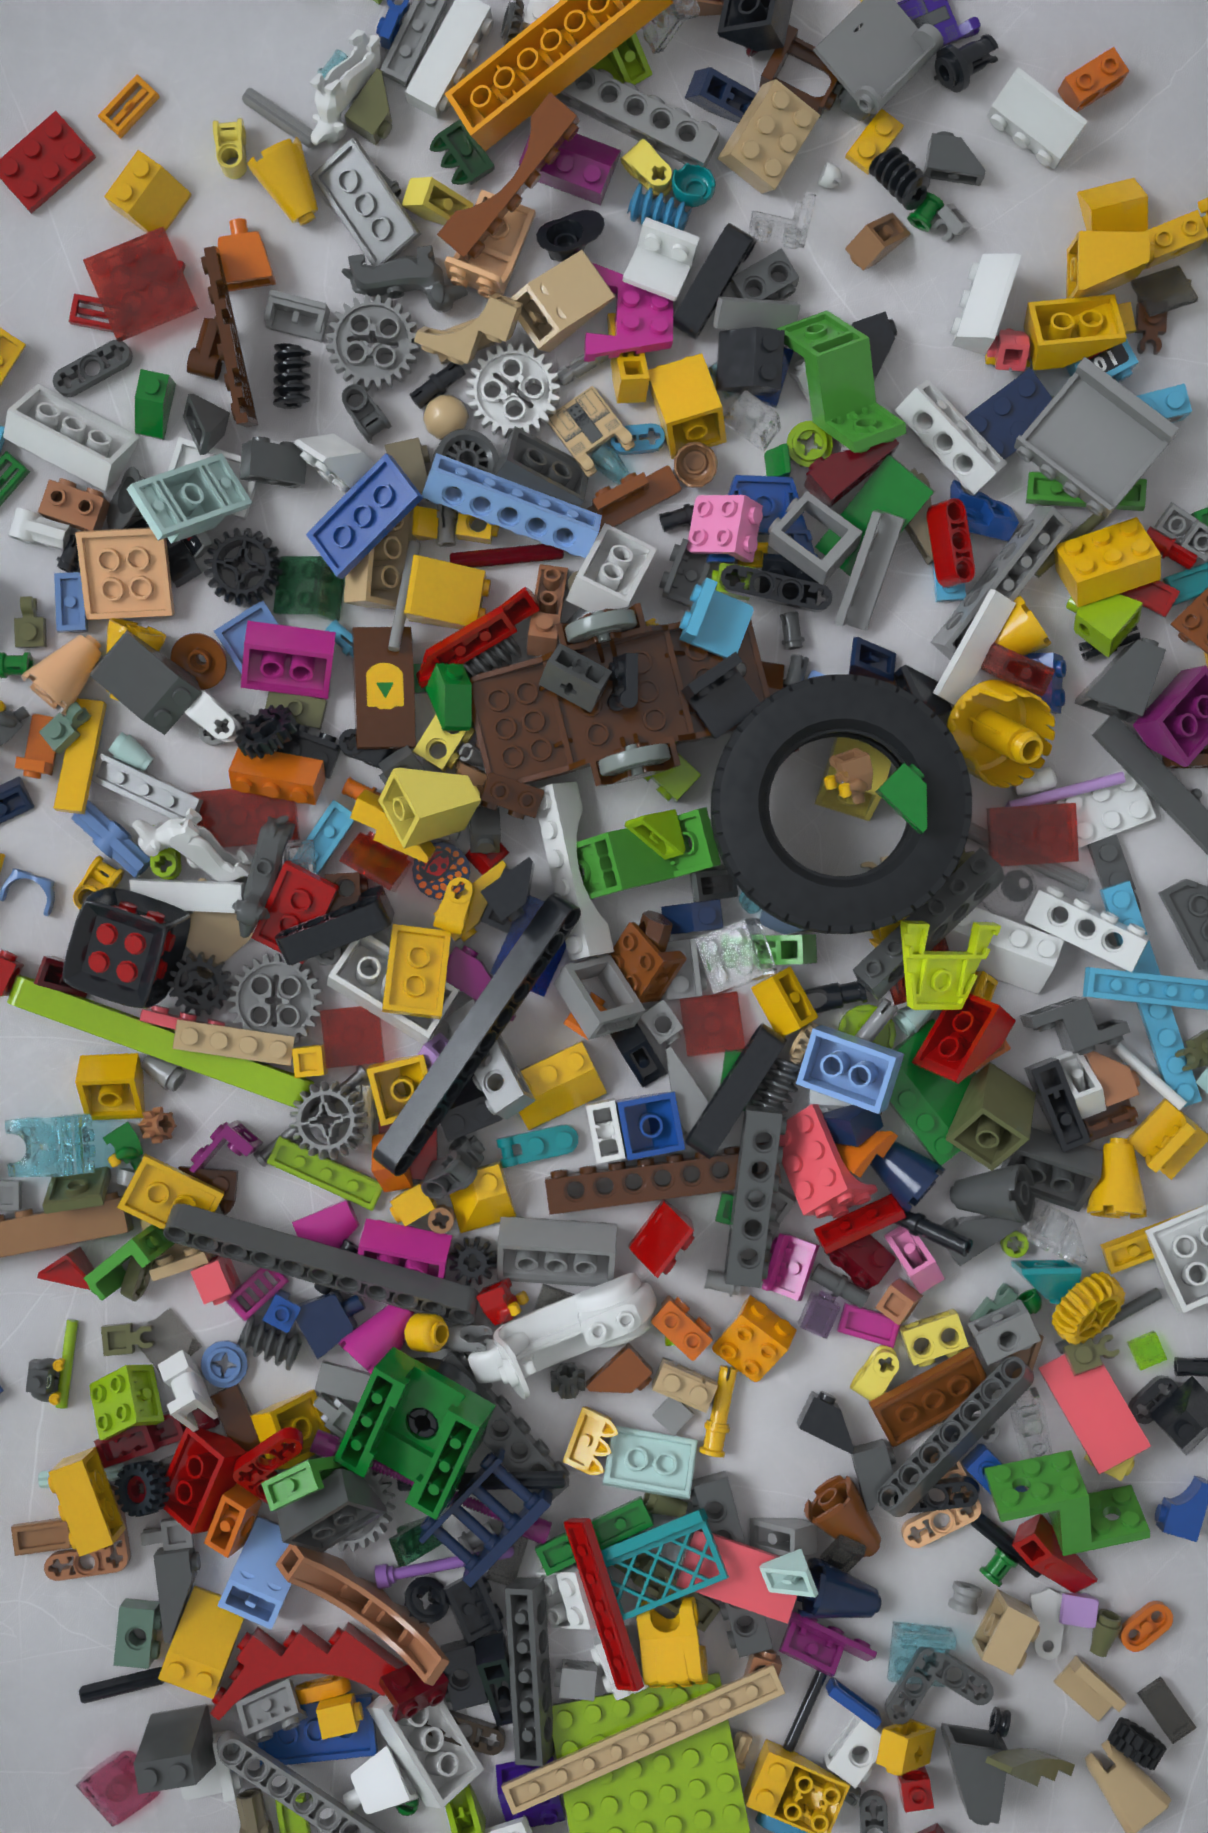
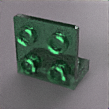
M281 556L280 558L283 562L278 568L283 573L277 576L280 585L276 586L273 612L279 615H313L330 621L335 619L340 621L345 577L343 579L336 577L322 556Z

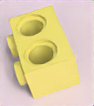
M435 714L414 748L413 753L443 772L446 771L447 767L452 769L460 757L459 753H457L462 743H469L475 733V729L472 728L474 725L473 720L470 731H459L456 734H450L447 731H443ZM436 744H443L447 749L445 756L440 759H435L431 755V749Z
M954 1309L900 1326L899 1328L909 1360L913 1365L918 1364L919 1367L931 1365L936 1362L935 1358L943 1355L950 1358L962 1352L964 1348L969 1347L960 1318ZM948 1328L954 1329V1338L948 1342L942 1341V1332ZM918 1338H926L928 1340L927 1347L922 1351L914 1350V1342Z

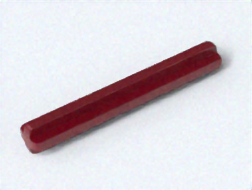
M537 544L451 553L449 559L450 563L475 568L564 558V550L551 545Z

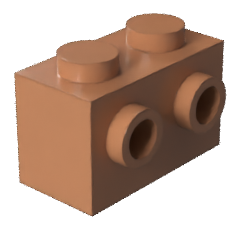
M60 478L59 482L49 479L38 509L39 514L47 519L70 525L82 531L102 530L110 503L103 498L104 493L88 487L86 492L76 489L77 484Z

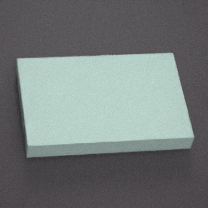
M616 1426L619 1434L609 1438V1447L612 1453L606 1457L602 1485L689 1500L698 1440Z

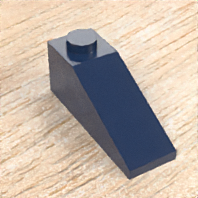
M708 67L694 72L685 99L710 113L739 124L757 93L712 67Z

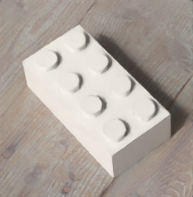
M371 935L350 943L328 975L326 985L421 1044L427 1043L454 1003L459 989L447 982L445 983L441 1019L382 1012L389 946Z

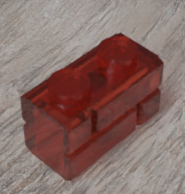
M995 642L991 644L981 667L982 670L995 677L1040 696L1045 694L1055 672V669Z

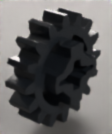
M280 704L275 709L273 705H270L268 709H259L256 716L253 714L249 715L250 720L241 723L243 729L236 731L238 737L235 739V742L244 756L248 755L250 759H253L258 755L261 759L265 754L273 755L276 748L283 749V743L292 740L290 734L297 732L295 726L298 722L288 707L284 708Z
M200 952L197 959L194 958L192 953L186 956V962L179 959L176 963L178 968H172L169 973L175 978L169 979L167 982L168 986L174 987L169 996L178 997L175 1006L178 1007L184 1004L186 1006L185 1013L187 1014L191 1009H195L196 1016H200L203 1009H205L208 1015H211L214 1011L213 1006L220 1010L224 1005L222 1000H228V997H230V994L225 990L231 989L233 985L232 982L226 981L231 972L222 971L225 963L223 961L218 964L214 963L215 955L213 954L209 959H205L204 952ZM203 967H205V968L211 970L212 972H209V971L203 969ZM187 970L189 979L181 984L182 975ZM196 980H198L199 983H207L203 989L201 985H193ZM219 984L218 993L212 998L213 993L211 989Z

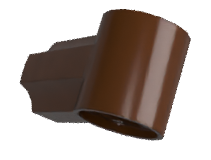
M204 318L196 348L193 347L188 357L187 373L217 381L223 362L220 360L217 344L221 343L220 334L217 332L213 318Z

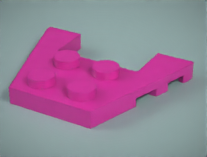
M592 263L611 291L616 294L615 336L586 333L584 362L595 361L596 357L608 355V358L619 357L620 353L631 351L640 354L670 349L673 343V300L622 281L623 274Z

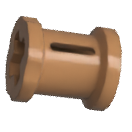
M445 1204L437 1205L428 1216V1226L430 1229L439 1234L448 1232L456 1219L453 1208ZM438 1212H441L442 1216L448 1215L449 1218L446 1221V1225L443 1226L441 1222L436 1223L435 1219L438 1216Z

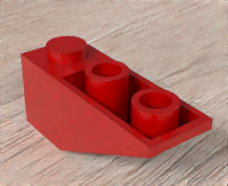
M1038 1514L1018 1526L1012 1546L1032 1569L1073 1593L1097 1582L1098 1578L1077 1554L1063 1556L1053 1526L1042 1514Z

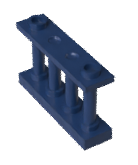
M502 1447L495 1454L490 1452L485 1456L479 1465L481 1467L479 1471L454 1495L437 1520L427 1516L420 1525L422 1531L419 1541L422 1544L433 1535L464 1563L465 1571L462 1580L470 1588L538 1520L552 1503L553 1494L548 1489H542L538 1494L535 1491H529L501 1465L505 1455V1450ZM491 1473L524 1501L523 1506L525 1507L518 1514L516 1512L511 1513L481 1486ZM471 1494L504 1522V1529L498 1535L495 1532L491 1533L461 1506ZM452 1514L484 1542L483 1547L485 1548L478 1555L476 1553L471 1554L441 1526Z

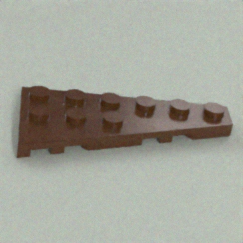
M216 246L204 248L205 256L201 257L204 274L209 275L211 286L208 287V294L216 312L214 320L221 339V343L217 344L220 360L221 362L224 361L227 373L224 374L227 391L231 392L232 415L237 425L244 427L258 425L220 251Z

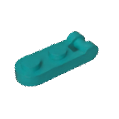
M567 1124L496 1139L497 1147L501 1148L503 1158L500 1159L502 1168L573 1152L579 1142L577 1131ZM520 1143L522 1154L514 1155L512 1145Z

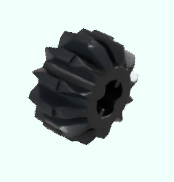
M480 1236L475 1237L474 1244L472 1245L469 1237H464L463 1243L465 1248L456 1242L453 1247L458 1253H450L448 1256L450 1260L456 1261V1263L449 1266V1270H460L455 1277L457 1281L461 1280L463 1275L467 1276L465 1282L467 1286H470L474 1277L476 1283L482 1285L483 1278L481 1274L487 1279H491L493 1274L487 1268H497V1263L489 1260L496 1257L497 1252H486L491 1242L487 1241L481 1247L479 1245ZM471 1254L477 1255L476 1260L480 1261L481 1264L476 1263L475 1267H470V1262L465 1260V1257L469 1259Z

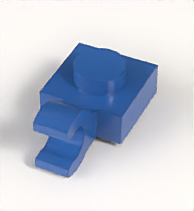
M387 0L388 12L385 18H380L376 30L380 37L381 47L390 49L402 25L403 16L409 10V0H404L401 5H395V0Z

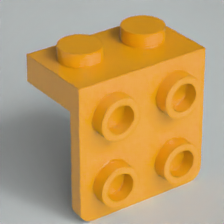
M750 1295L744 1301L737 1318L714 1342L712 1350L750 1380L758 1382L789 1350L797 1329L791 1326L787 1320L782 1319L767 1308L764 1303Z

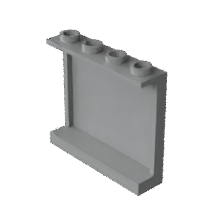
M1084 357L1077 365L1075 373L1022 436L1019 435L1016 438L1014 448L1017 449L1016 453L1024 461H1032L1039 466L1040 472L1050 480L1056 479L1061 483L1063 490L1073 498L1079 497L1087 503L1086 507L1096 516L1102 515L1107 519L1175 438L1179 428Z

